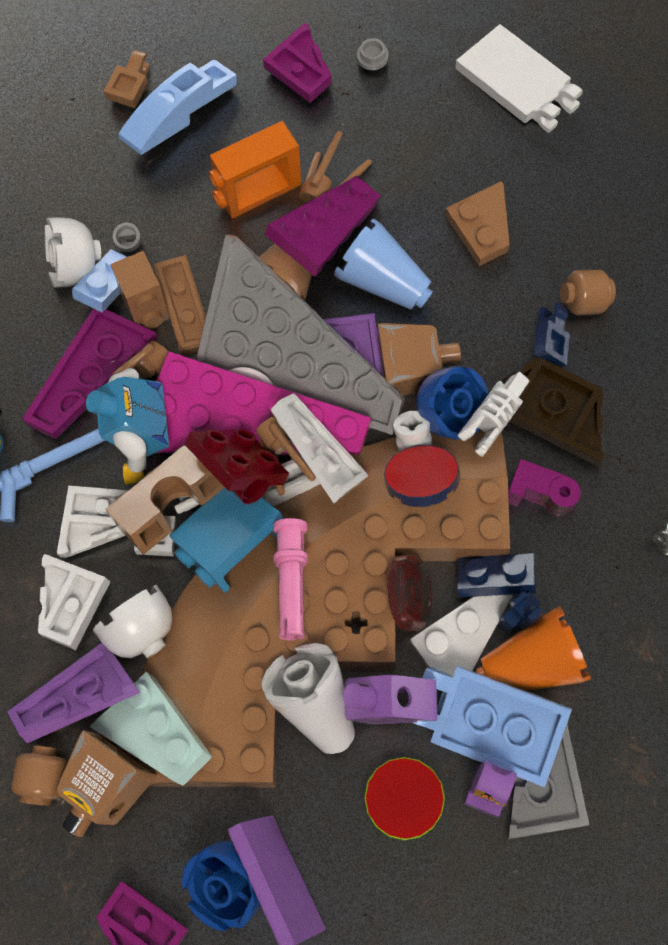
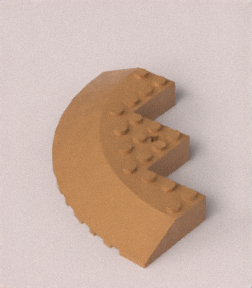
M481 429L465 441L440 437L430 432L433 441L432 445L450 452L456 458L460 470L458 488L455 492L452 490L448 493L447 499L439 504L427 507H412L402 504L401 499L395 496L393 498L389 495L384 479L385 467L393 455L399 452L396 446V437L363 446L360 455H351L369 476L337 502L333 503L322 485L319 484L302 494L274 506L284 519L295 518L308 523V530L304 533V552L308 554V563L303 568V624L305 632L303 639H297V635L294 641L279 638V568L273 562V556L277 552V538L272 534L264 538L224 576V580L230 587L226 593L221 591L215 584L208 588L196 574L193 576L172 608L173 622L171 630L162 639L166 646L147 659L140 677L145 672H148L156 678L212 755V758L182 786L126 751L157 774L149 786L276 788L278 711L266 700L261 682L266 670L281 655L285 659L297 654L294 648L312 643L327 645L337 657L341 671H394L395 620L388 597V575L394 559L403 556L408 561L458 562V558L508 555L510 551L508 476L502 431L483 457L475 452L478 442L486 434ZM353 622H358L365 627H361L360 634H352V628L348 626Z

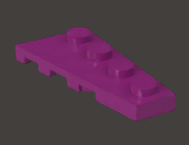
M355 176L269 223L265 236L316 277L322 270L325 262L330 261L336 254L337 248L349 239L356 226L359 227L377 206L381 195L369 187L366 182Z
M93 308L23 416L22 420L25 425L57 439L87 409L86 399L89 393L107 384L114 371L138 354L148 343L156 341L158 339L156 332L107 309L100 312Z

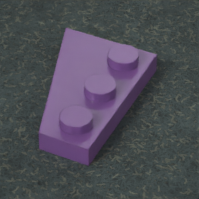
M101 643L7 712L19 735L26 743H29L139 694L140 691L114 653Z

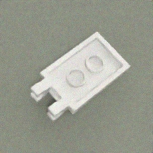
M501 24L456 60L455 69L522 122L526 124L529 120L534 119L547 133L557 126L558 121L554 118L560 114L561 110L551 103L553 100L557 101L569 114L573 113L580 105V102L576 99L582 95L583 90L575 84H570L571 77Z

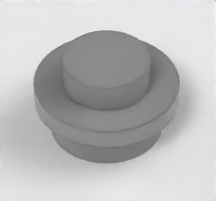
M376 38L367 39L362 42L357 50V61L361 67L367 70H378L386 65L388 50L381 40Z

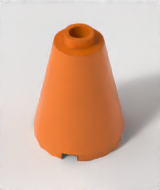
M561 606L552 609L482 657L481 662L483 666L476 669L479 674L524 691L572 685L591 680L590 674L585 669L587 665L570 625L567 626L565 619L558 620V618L565 616Z

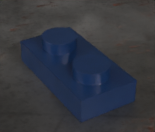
M534 553L458 558L457 590L459 597L520 594L522 591H525L526 594L529 591L532 594L536 593Z

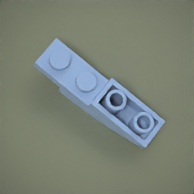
M215 59L200 68H197L192 63L187 64L161 83L138 106L118 133L119 139L140 155L144 154L189 126V114L236 86L237 75Z

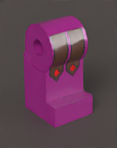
M520 459L508 489L509 504L518 507L521 500L525 499L544 506L549 513L556 516H564L570 513L581 495L580 486L574 479Z

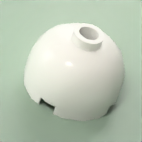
M64 217L47 218L46 221L49 225H45L46 261L50 262L56 273L49 272L52 286L54 288L75 286L94 268L95 261L101 260L99 240H93L90 230L83 223L75 219Z
M154 585L150 593L145 589L109 613L113 619L111 623L104 626L100 621L93 629L100 641L112 653L123 658H133L143 653L148 659L166 646L162 639L171 630L173 622L172 610L158 586Z

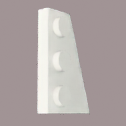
M295 393L279 400L271 409L278 424L285 430L333 503L337 502L369 476Z

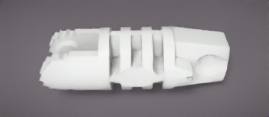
M521 372L512 375L505 384L498 381L458 434V437L465 441L475 433L477 428L485 432L486 434L475 448V452L483 457L523 403L519 396L529 383V379Z

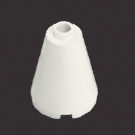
M312 643L294 648L297 654L288 659L281 655L266 670L261 682L265 698L322 752L326 754L343 752L354 740L355 729L353 721L346 720L345 703L343 700L345 687L338 659L327 645Z

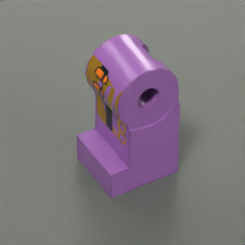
M484 760L477 766L464 804L498 818L510 797L517 773L502 769Z

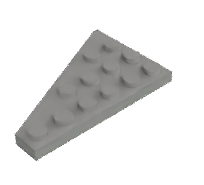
M225 235L196 361L227 371L239 367L258 370L267 376L276 387L370 417L372 419L370 428L393 435L395 433L393 427L394 420L401 414L405 398L237 236Z

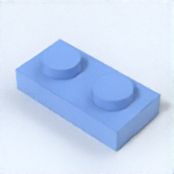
M111 249L72 288L73 299L103 312L120 294L110 264L127 256Z

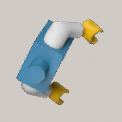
M128 368L111 376L107 384L97 388V390H93L87 396L86 408L89 412L97 414L99 435L102 439L114 444L128 458V463L123 465L125 484H137L144 478L143 470L146 468V457L169 447L162 383L139 379L138 372L135 369Z

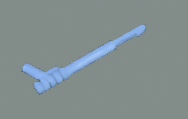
M99 429L93 430L28 462L25 460L19 466L10 467L11 470L6 469L2 471V474H0V521H15L16 491L32 484L30 478L34 477V474L106 441L99 435Z

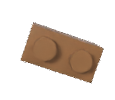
M144 251L110 264L122 299L133 322L145 328L153 329L161 325L163 321L170 319L160 284Z

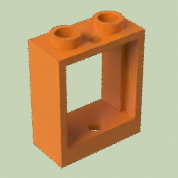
M283 120L209 155L212 170L208 171V174L215 187V190L212 191L213 198L220 209L225 208L232 219L302 185L299 145Z

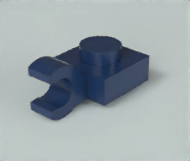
M557 302L554 305L553 314L545 307H541L538 312L539 322L537 323L534 342V355L559 367L567 366L570 334L564 330L568 310Z
M522 591L510 602L511 608L501 617L498 627L507 636H510L516 629L519 631L523 630L543 614V610L539 607L540 601L530 591L527 594L525 591Z

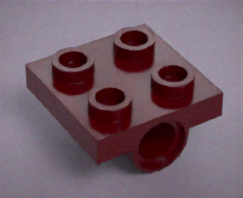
M246 428L189 432L184 444L227 491H232L244 504H252L258 501L265 494L269 486L284 485L289 475V472L278 462V458L273 453L267 451L257 441L254 433Z

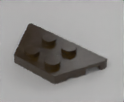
M537 357L527 363L519 371L529 379V383L519 396L523 403L509 422L600 467L605 458L602 444V434L604 432V417L602 416L603 388L541 357ZM513 372L512 374H510V375H508L507 377H505L504 379H502V383L505 384L506 381H507L512 375H515V374L518 373V372Z

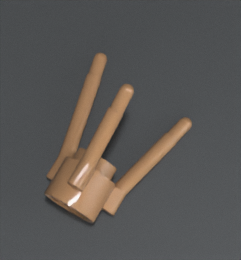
M341 131L336 132L319 167L321 153L317 151L314 155L305 182L299 190V197L305 204L332 190V182L324 175V172L342 137ZM367 159L339 185L355 176L359 177L372 164V161Z
M151 341L138 354L114 371L113 375L132 368L146 378L158 376L157 382L168 350L161 344Z
M273 416L264 421L256 430L257 435L261 439L259 443L267 451H274L276 455L287 451L310 481H314L316 476L293 447V442L285 430L278 424L276 417ZM277 485L276 489L278 494L284 495V486Z

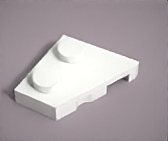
M68 486L57 549L58 556L60 558H67L124 537L125 535L119 530L105 509L128 490Z
M44 554L42 566L45 568L44 587H40L42 611L39 615L38 633L44 638L76 650L110 581L104 576Z

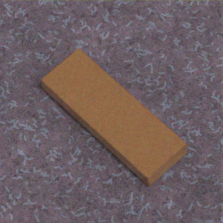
M183 255L155 263L153 265L181 355L187 356L197 353L206 315L187 256Z

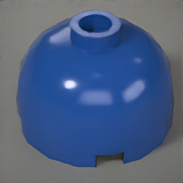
M452 366L435 370L422 382L417 393L416 408L419 415L430 422V432L440 437L457 440L460 439L458 434L482 404L484 397H487L488 389L483 378L473 369ZM477 428L473 435H475L480 429Z
M219 841L200 850L184 867L182 888L184 890L188 887V892L192 899L188 905L191 911L211 928L217 931H226L229 927L242 928L260 909V902L233 842Z

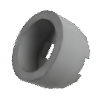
M121 223L113 231V241L121 251L132 252L139 247L141 235L134 224ZM136 238V240L132 242L120 243V240H129Z

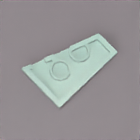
M145 672L134 683L140 693L110 706L90 727L169 779L184 786L212 758V755L156 678Z

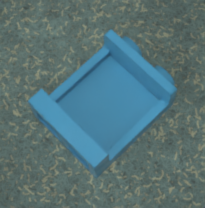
M224 488L192 514L169 537L178 547L174 554L188 569L194 565L197 567L194 571L195 574L208 588L215 584L221 591L226 593L230 587L224 580V576L269 534L277 538V534L273 531V523L284 518L275 507L262 497L252 504H244L232 491H227Z

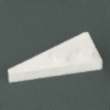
M513 595L473 597L412 637L409 643L427 668L431 666L451 676L454 675L457 666L473 671Z

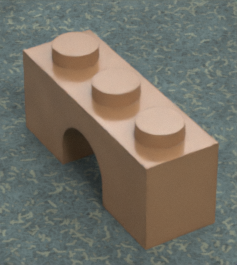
M184 445L177 449L172 456L156 469L150 471L125 494L119 496L105 510L119 530L144 555L173 531L163 516L164 509L169 502L175 498L187 496L193 498L200 506H203L225 487Z

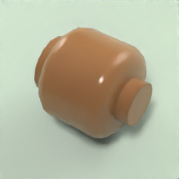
M598 269L574 270L569 274L566 282L561 285L560 289L561 301L575 315H600L613 304L616 295L615 284L612 278H609L605 271Z
M33 745L32 753H22L17 757L11 790L14 794L20 796V803L51 806L52 800L61 797L57 793V786L67 766V761L62 757H56L57 748Z

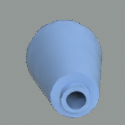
M375 219L371 220L370 228L364 227L342 259L346 261V264L343 266L344 270L337 266L334 276L339 280L410 310L415 305L422 308L433 293L428 288L432 281L385 227Z

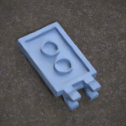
M431 666L425 669L423 678L436 680L437 689L443 691L437 707V721L412 723L434 731L431 743L479 762L489 761L495 766L517 773L519 778L542 787L546 786L572 708L461 666L456 667L453 676Z

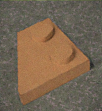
M501 181L446 208V218L478 266L508 252L510 243L504 184Z

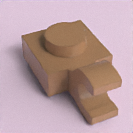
M134 50L126 68L116 66L103 91L106 99L136 108L148 84L146 74L150 65L144 62L147 57L146 53Z

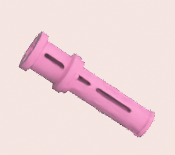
M295 518L281 519L273 523V531L277 534V552L273 556V562L279 568V638L288 641L296 640V635L297 639L305 637L303 624V568L308 563V554L304 552V533L308 530V523Z

